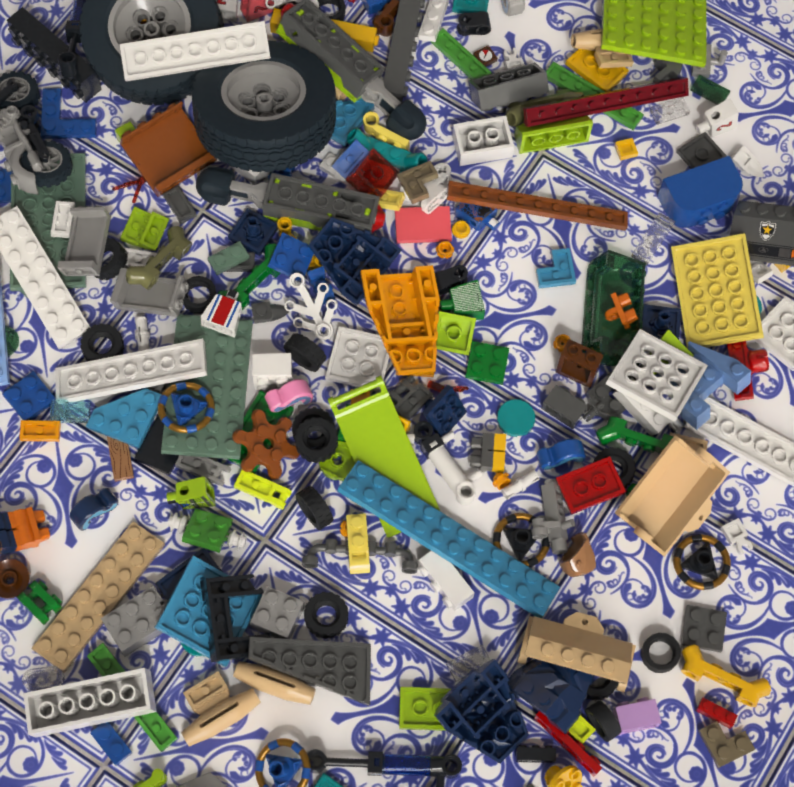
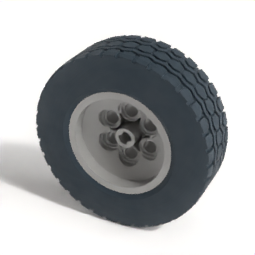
M86 0L82 8L83 14L80 16L79 25L83 51L93 69L95 68L101 81L122 98L138 104H154L156 106L164 105V103H175L176 100L181 101L187 98L186 96H191L193 82L199 70L126 82L120 44L223 28L224 22L216 0ZM160 17H165L163 21H158ZM147 19L145 24H140L142 20ZM171 30H176V32H175L174 34H172V35H169V34H168L169 31H171ZM137 35H140V36H141L140 39H138V40H133V38H134L135 36H137Z
M268 40L271 57L269 59L198 71L192 87L194 125L200 142L216 159L218 158L219 161L225 164L228 163L229 166L234 168L239 167L241 170L274 172V170H286V168L290 169L298 166V164L301 165L307 162L308 159L315 157L328 144L336 123L335 83L325 63L313 53H309L308 50L299 48L297 45Z

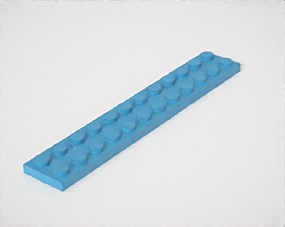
M359 460L337 490L342 495L536 617L542 618L560 588L557 584Z

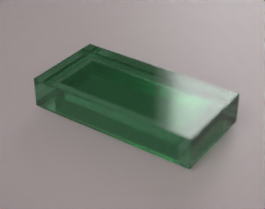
M701 75L698 76L690 90L716 105L725 101L731 92Z

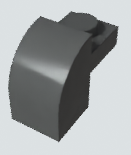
M656 59L655 67L660 72L655 75L653 83L679 78L682 64Z

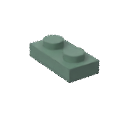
M239 241L207 259L216 275H219L248 260L249 254Z

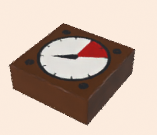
M489 45L473 53V56L485 67L498 60Z

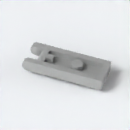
M180 455L175 463L176 468L198 477L205 476L208 481L219 486H223L225 483L218 479L222 470L228 473L231 471L230 467L207 457Z

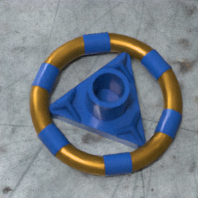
M180 382L171 385L162 393L158 401L157 410L162 423L166 427L178 433L188 434L197 432L209 424L215 412V403L211 393L205 387L193 382ZM192 389L199 392L206 401L195 399L188 394L181 395L174 392ZM170 395L178 425L165 413V405ZM208 405L205 417L199 423L184 426Z
M280 738L269 742L261 750L255 765V776L259 787H270L266 784L263 777L265 758L269 765V773L273 777L276 787H287L302 764L301 780L296 787L307 786L311 772L310 760L307 752L298 742L287 738ZM280 746H287L292 748L301 759L272 755L269 752Z

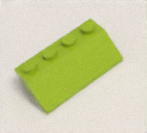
M582 116L526 127L525 124L516 126L514 137L519 154L589 142L593 120L588 116Z

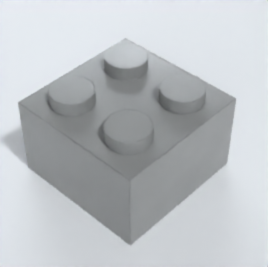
M267 586L250 621L251 628L264 634H270L274 638L291 639L305 608L304 601Z

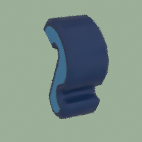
M103 488L98 494L88 495L77 502L72 508L69 517L80 531H84L91 523V519L114 510L119 500L109 488Z

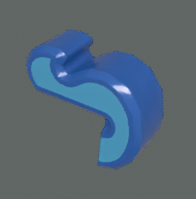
M573 438L561 440L549 448L543 447L536 453L542 470H550L571 460L582 463L586 459L582 441Z

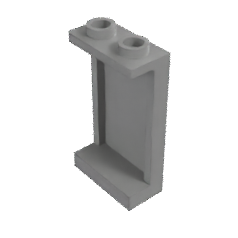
M102 206L70 208V213L74 218L65 261H58L57 268L64 276H100L111 215Z
M127 268L120 269L110 302L117 310L179 316L180 310L183 308L185 294L189 289V284L183 275H179L178 279L159 277L157 283L147 290L140 284H128L126 281Z

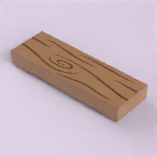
M107 436L114 481L134 478L129 445Z

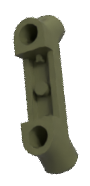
M570 89L557 90L556 94L524 102H512L507 106L505 115L508 124L511 127H516L521 122H524L523 108L583 97L584 94L582 92H572Z
M173 226L168 230L169 244L167 246L163 245L155 257L151 256L146 266H129L127 268L126 281L128 284H140L147 290L151 289L158 281L159 270L173 256L180 261L188 253L192 242L185 238L182 227Z

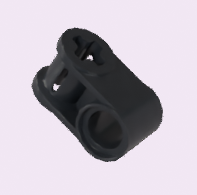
M488 12L460 14L458 18L459 24L457 25V32L460 35H486L491 32Z
M456 265L435 273L439 295L447 294L450 288L467 283L468 271L465 266Z

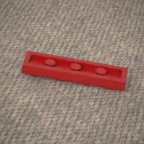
M540 711L535 715L534 719L593 777L602 769L600 761L594 755H588L584 751V745L578 740L574 741L569 736V731L566 734L549 723L547 716Z

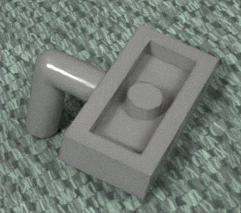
M706 44L705 67L692 66L691 76L709 78L711 65L722 66L728 54L727 50H722L719 58H711L712 45Z

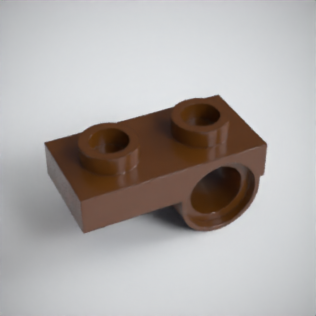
M392 0L390 3H386L380 15L377 14L375 16L373 27L377 28L378 35L388 37L393 33L394 17L397 15L400 1Z

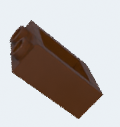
M568 339L560 355L556 373L590 388L599 371L604 355Z

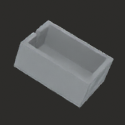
M153 585L101 618L124 657L163 633L154 627L166 604H164L163 599Z

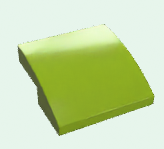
M134 206L120 240L133 246L156 251L169 218L153 211L150 214Z

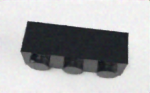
M519 745L516 748V762L555 763L556 748H552L550 745L545 746V748L539 745H533L532 747Z

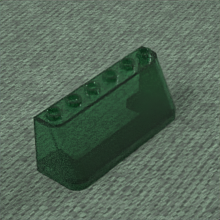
M607 250L594 258L587 268L581 345L603 354L601 365L616 367L639 329L642 330L643 327L642 315L644 310L646 263L611 250ZM615 292L617 295L628 293L632 304L623 307V309L627 311L634 308L638 316L636 321L630 323L631 328L625 329L620 318L613 321L606 320L605 312L615 307L610 294Z

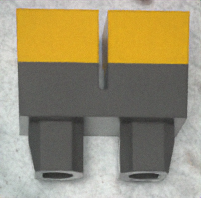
M483 433L482 437H472L471 449L481 450V455H470V467L480 468L482 472L503 473L505 467L506 434Z

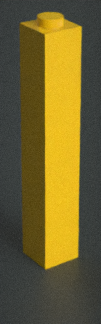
M274 8L270 21L271 33H276L281 21L282 9ZM331 19L365 51L373 52L374 47L378 46L380 36L377 35V28Z

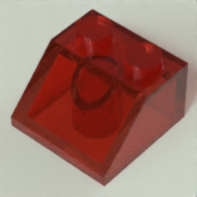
M373 148L345 180L358 192L380 196L381 198L400 172Z

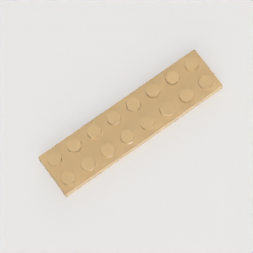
M133 521L31 649L65 673L104 624L101 618L115 610L165 546L164 542Z

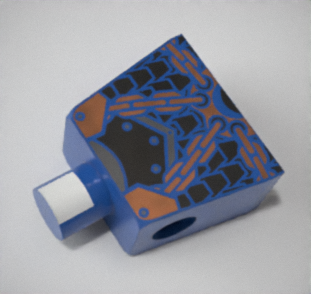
M462 202L455 208V217L467 222L470 227L477 231H480L486 225L494 231L500 224L495 219L497 215L496 208Z

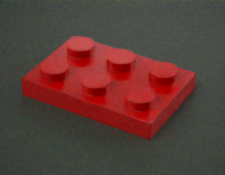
M610 456L555 479L571 515L626 493Z

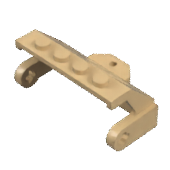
M675 435L625 498L615 514L635 529L633 533L665 557L684 531L691 532L699 529L711 514L712 500L710 498L729 475L730 471L700 446L695 451Z
M575 612L565 618L562 624L529 616L517 663L525 665L527 657L617 681L618 686L616 690L625 692L636 645L604 636V628L598 618L584 613Z

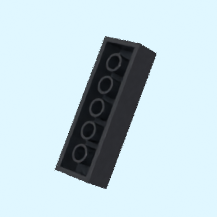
M20 8L7 19L8 31L12 35V42L17 47L21 46L29 57L35 58L37 64L42 68L45 67L53 78H58L63 87L72 90L77 99H82L87 103L102 90L95 68L93 69L76 52L78 74L73 77H64L60 74L58 56L62 52H67L69 46L26 9Z

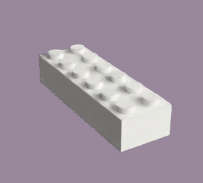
M146 668L23 693L28 735L33 737L157 712L151 671Z

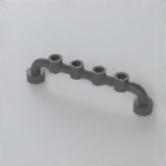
M326 539L325 544L312 546L308 550L307 555L302 557V566L309 569L317 568L318 557L315 556L317 552H325L327 554L345 553L349 555L348 540L345 541V545H337L338 541L336 539ZM368 541L369 556H402L406 559V561L402 562V572L405 574L417 573L418 563L413 560V556L408 550L397 548L395 542H386L385 547H377V542Z

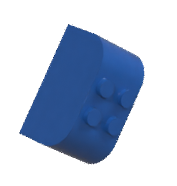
M727 156L664 178L657 197L667 217L676 226L682 228L696 225L701 226L712 219H721L732 211L742 190L743 181L731 157Z

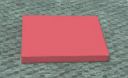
M438 206L430 214L423 212L421 207L400 208L399 211H395L397 244L452 242L450 206Z

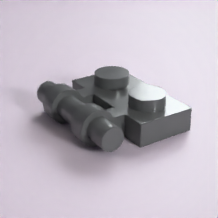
M412 375L399 382L400 385L394 391L391 390L389 392L392 402L397 403L395 409L398 415L408 420L429 399L433 398V393L422 383L419 382L415 387L412 385L415 381ZM405 390L408 391L403 398L399 396Z

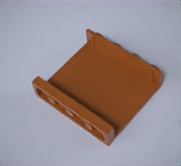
M182 101L178 104H171L165 112L156 113L152 120L141 122L137 129L132 132L129 130L121 136V147L157 197L218 160L200 142L195 126L182 109Z

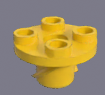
M556 765L551 766L544 776L548 787H583L581 785L582 773L573 765L562 769Z

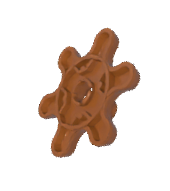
M256 409L251 414L253 421L252 430H235L232 438L235 443L242 444L247 448V456L241 461L243 471L251 472L257 465H263L267 468L268 476L273 480H277L282 475L281 459L284 457L297 459L300 455L297 452L296 446L289 444L286 440V433L291 429L292 421L287 417H282L276 424H270L266 419L265 413L260 409ZM265 439L270 440L272 445L270 449L264 447L263 442Z

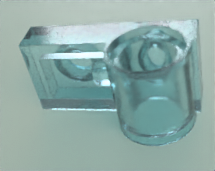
M53 399L50 406V421L88 423L91 404L90 402H69L65 399Z

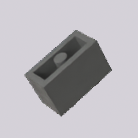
M555 385L544 400L541 409L571 429H574L586 413L588 405L583 399L571 395L566 388Z

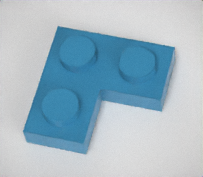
M570 248L551 250L553 267L536 269L539 289L576 284Z

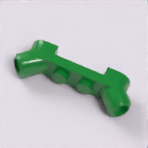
M273 243L265 246V261L260 265H256L247 278L244 277L239 282L238 287L233 289L239 293L236 301L242 303V310L250 304L249 294L268 275L271 274L276 278L281 274L267 267L277 244ZM219 290L217 294L226 296L228 290Z
M610 416L607 425L597 429L596 432L600 443L604 446L619 439L625 441L624 443L629 446L635 447L637 445L643 447V450L646 452H657L660 454L674 437L664 433L662 440L627 429V420Z

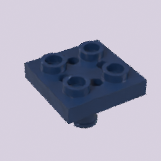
M247 208L228 235V240L234 243L240 241L245 249L261 256L265 246L269 244L278 230L277 223Z
M644 304L641 330L658 339L662 336H658L657 333L663 335L667 330H670L679 340L681 309Z
M446 385L434 400L429 399L426 402L425 410L422 413L432 425L434 432L438 433L441 438L450 432L467 411L453 387Z

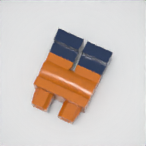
M32 507L7 513H1L0 511V555L38 547L40 542L50 538L48 527L38 529L37 526L38 523L45 521L43 510L33 511Z

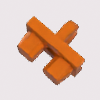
M615 292L610 294L615 307L605 312L606 320L613 321L620 318L625 329L631 328L630 323L636 321L638 316L634 308L627 311L623 309V307L632 304L628 293L617 295Z

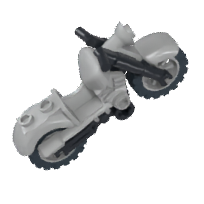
M10 71L8 74L7 72L3 73L0 77V145L4 148L6 157L4 165L7 172L11 171L12 173L10 179L13 186L17 185L19 190L39 195L37 186L50 188L52 185L58 186L60 182L67 180V176L71 175V169L73 168L69 150L66 147L64 148L63 144H57L56 141L52 140L51 142L42 140L39 134L41 132V125L35 105L37 106L39 103L40 93L35 78H32L28 73L24 74L22 71H19V73Z

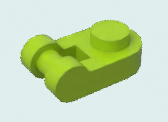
M155 769L149 779L146 781L141 780L133 787H161L167 782L168 778L161 769Z

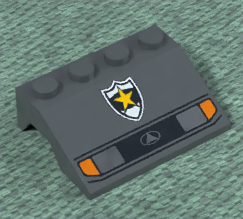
M739 200L733 215L729 236L745 233L750 261L794 266V207Z

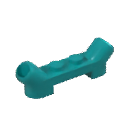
M358 128L351 130L347 136V143L349 145L356 139L369 151L363 159L367 160L369 157L399 168L400 173L427 162V157L422 152L412 153L366 136Z

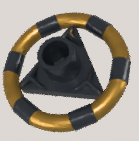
M513 513L504 517L497 524L493 533V545L502 550L500 541L503 530L517 560L530 568L545 558L550 548V542L548 537L543 538L542 548L538 555L522 561L537 539L532 538L530 529L505 526L516 520H526L532 524V520L537 517L527 513Z
M704 534L691 535L682 540L675 549L673 556L674 569L678 577L689 587L698 590L714 589L727 579L731 569L730 556L726 547L716 538ZM706 542L681 563L683 551L689 544ZM710 544L721 553L724 565L719 577ZM683 569L714 580L703 583L696 582L690 579Z

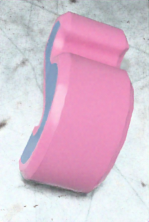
M295 379L287 382L279 389L268 391L265 395V400L271 412H279L299 401L308 405L313 400V394L307 381Z

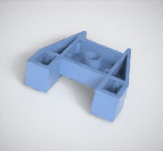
M689 341L688 350L694 355L693 357L708 365L680 413L681 417L697 430L710 419V405L704 400L722 384L738 395L751 383V370L737 359ZM678 369L679 372L684 373V374L686 373L685 370H683V369ZM671 381V382H670L673 386H676V387L679 386V385H678L676 382H674V381Z

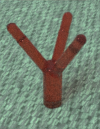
M141 176L137 180L113 187L112 190L115 191L137 185L132 203H135L141 186L146 183V180Z
M431 380L427 385L428 388L439 392L445 387ZM451 386L455 392H464V390L469 389L468 387Z

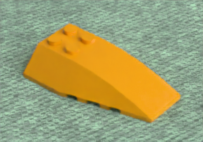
M433 265L415 266L412 273L380 275L379 269L361 270L360 274L367 309L397 375L435 373L440 298Z

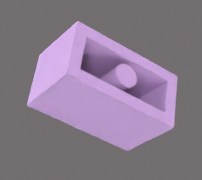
M649 697L637 699V703L629 704V701L618 703L617 707L613 710V715L621 727L619 735L659 727L662 723L656 700H649Z

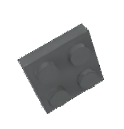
M687 605L681 645L690 646L695 644L699 646V649L721 653L723 651L727 612Z

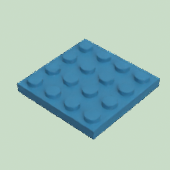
M193 555L154 628L210 659L208 644L211 641L206 601L202 599L200 581L206 578L226 577L229 575ZM262 594L228 599L233 637L243 636L261 600ZM230 660L217 663L226 667Z

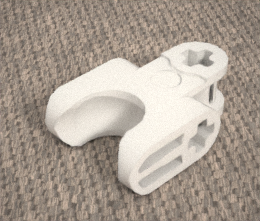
M446 163L435 165L438 178L424 184L429 193V198L421 201V208L426 214L434 211L447 198V187L449 181H452V177L450 175L451 167ZM401 186L400 192H403L405 194V200H409L407 194Z

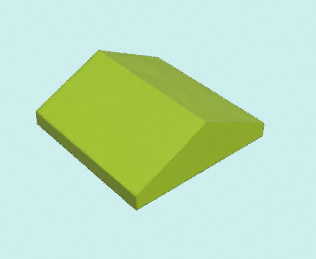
M439 311L436 348L469 356L476 318Z

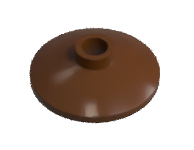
M6 559L0 561V597L5 599L15 598L22 591L26 590L30 580L29 571L22 562L15 559ZM9 578H14V581L11 584H8L7 580Z

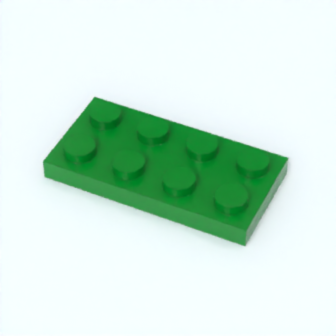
M260 390L244 416L243 431L252 430L253 421L251 414L256 409H260L265 413L266 419L270 424H276L282 417L290 418L294 408L289 406L279 412H271L265 400L266 393ZM265 439L263 445L266 449H270L272 447L271 442ZM241 444L240 460H228L241 466V461L247 456V448ZM257 465L251 472L256 474L261 465Z

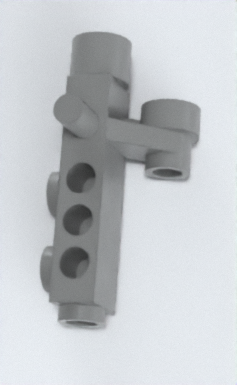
M547 479L544 481L545 484L541 485L546 521L543 518L532 520V538L543 539L548 537L549 542H551L552 554H564L568 552L567 529L574 527L575 521L573 519L566 521L563 498L555 479Z

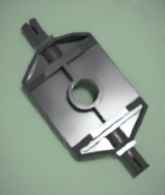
M612 372L595 387L587 391L586 396L590 410L582 416L584 420L586 419V422H589L594 416L608 420L610 416L618 417L626 410L617 399H612L609 396L611 391H616V389L606 385ZM628 376L629 379L633 378L636 381L635 377Z

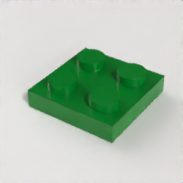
M472 341L465 378L503 385L509 348Z

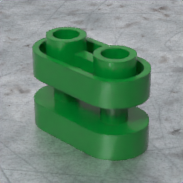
M34 580L29 585L32 591L28 595L22 591L16 598L45 625L50 620L46 614L51 610L55 614L62 609L60 606L62 601L55 594L50 596L46 592L48 587L41 580L38 583ZM36 597H39L45 603L41 609L33 602Z

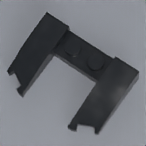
M253 574L206 578L200 581L202 599L206 601L211 636V641L208 644L211 662L248 658L249 637L270 638V634L233 637L228 599L263 594L262 587L256 590L252 585L250 579L254 577Z

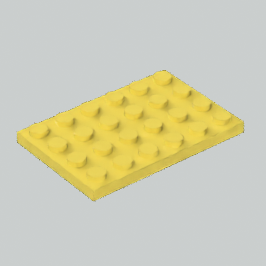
M745 233L671 247L687 349L689 341L707 348L764 338Z

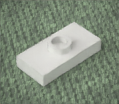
M56 201L51 237H70L74 218L70 213V208H75V202Z

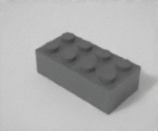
M535 62L468 80L471 101L481 111H491L497 106L505 107L512 102H524L527 98L542 97L545 93H549L547 73Z

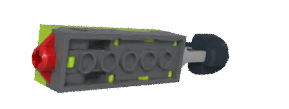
M302 0L296 5L287 3L282 8L281 21L276 33L288 44L304 48L309 53L316 55L318 59H321L330 70L335 86L355 103L362 98L365 102L374 104L388 117L386 126L394 133L410 141L419 138L424 133L427 122L422 111L411 101L404 100L400 102L393 96L380 79L385 68L310 0Z
M209 167L201 171L196 180L197 192L205 201L222 206L227 205L231 198L253 202L259 209H263L264 217L276 222L281 217H288L294 226L321 231L333 217L354 225V228L361 231H370L372 235L374 231L382 228L385 222L386 214L379 205L380 196L275 173H271L269 183L261 182L252 185L235 181V174L232 170L220 167Z

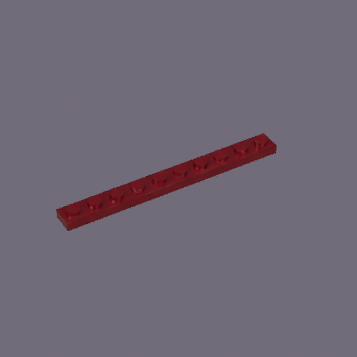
M682 77L523 108L524 123L526 127L689 96L688 78Z

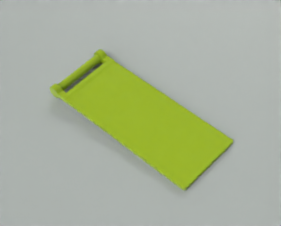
M381 375L376 377V380L335 398L333 396L328 398L327 400L355 464L358 460L440 511ZM380 387L381 392L338 410V404ZM380 519L388 538L401 533V531Z

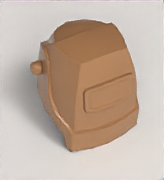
M580 532L571 537L573 543L559 562L563 572L570 577L584 576L596 568L595 555L589 543L590 540L585 532Z

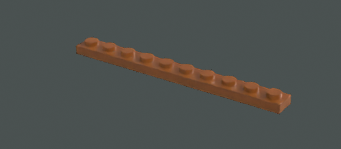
M449 181L446 200L623 231H626L628 227V212L455 181Z

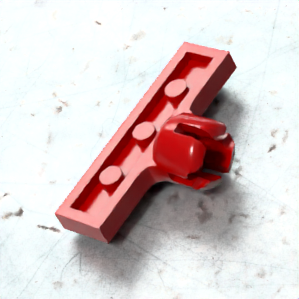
M746 341L727 344L729 357L737 359L751 370V377L754 373L769 370L768 353L765 349L751 351L747 348ZM752 379L751 383L738 395L734 393L735 401L754 399Z

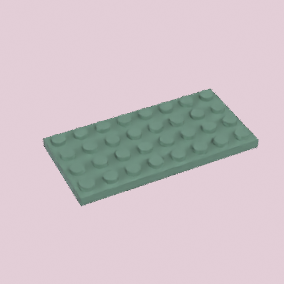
M85 153L70 154L73 167L71 175L67 176V180L60 182L58 186L52 185L50 188L37 186L39 195L19 190L17 185L13 186L11 181V209L18 206L67 289L86 288V276H64L57 268L58 261H65L69 238L51 237V228L56 201L75 202V208L78 206L86 207ZM10 268V290L23 291Z
M179 314L176 320L174 344L203 338L206 349L207 376L171 382L169 387L180 382H193L205 387L213 397L215 412L209 424L197 432L188 434L178 433L164 425L161 454L240 460L241 444L233 441L232 434L235 430H243L253 320L240 319L234 338L201 326V316ZM192 389L174 392L181 395L188 394L195 399L206 401L199 392ZM170 395L167 399L166 415L178 425ZM208 405L184 426L199 423L205 417Z

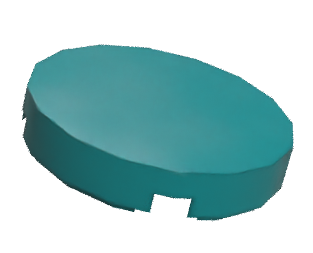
M512 399L500 407L497 414L498 426L506 435L511 437L527 435L535 424V412L527 402Z

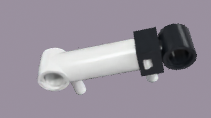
M420 421L415 424L413 434H415L414 441L420 445L422 453L427 460L430 459L456 495L457 502L461 505L471 504L476 495V487L472 482L483 476L482 471L478 469L467 477L464 475L444 447L445 443L455 438V434L452 431L440 438L438 433L433 435V427L429 422ZM426 431L428 434L421 436L418 432ZM467 490L471 495L463 496L461 491Z

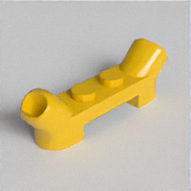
M698 645L687 646L681 652L685 661L681 669L684 675L696 681H699L703 675L738 692L735 700L742 704L755 708L759 699L768 696L771 692V686L764 677L746 682L741 679L740 675L722 670L723 668L718 664L705 662Z

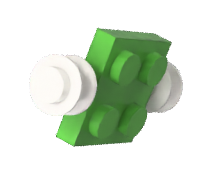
M195 508L190 521H188L186 515L182 518L178 517L177 512L174 516L171 515L168 521V527H170L171 532L174 529H178L179 534L184 532L182 542L220 553L225 541H227L229 549L232 546H237V551L240 548H244L247 541L244 532L238 535L236 529L229 533L233 519Z

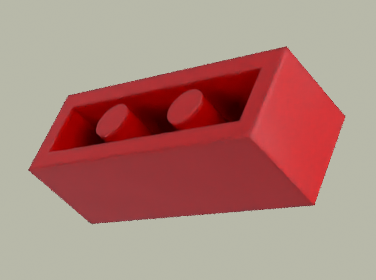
M705 698L700 700L695 710L729 729L733 727L738 716Z

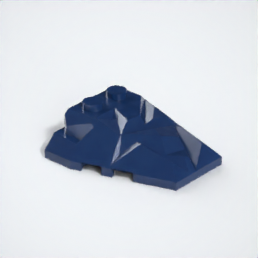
M332 217L311 241L309 247L340 293L357 306L365 298L360 271L379 269L380 275H384L402 249L388 238L374 236L370 234V231H361L354 228V225Z
M492 659L484 663L480 668L471 670L440 700L442 704L436 709L434 716L447 732L458 737L497 763H501L529 734L521 711L517 710L514 701L516 699L515 695L511 692L508 685L509 678L498 662Z
M532 659L513 672L509 677L508 685L515 698L519 699L521 697L547 716L549 723L566 734L580 716L583 700L585 701L587 698L588 687L590 683L592 684L595 675Z

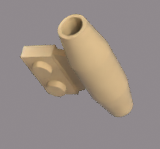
M591 29L571 35L572 48L595 51L594 57L599 68L632 67L634 63L631 54L601 49L602 29Z
M239 661L233 677L252 688L287 701L311 705L316 692L315 688L303 681L265 665Z
M219 671L183 692L192 710L200 716L186 727L181 734L189 747L212 738L243 719L261 701L253 688L230 697L229 688Z

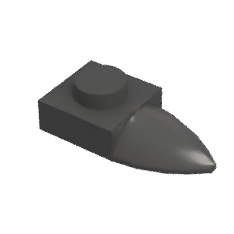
M270 301L251 304L254 324L279 320L289 313L284 306L270 304Z

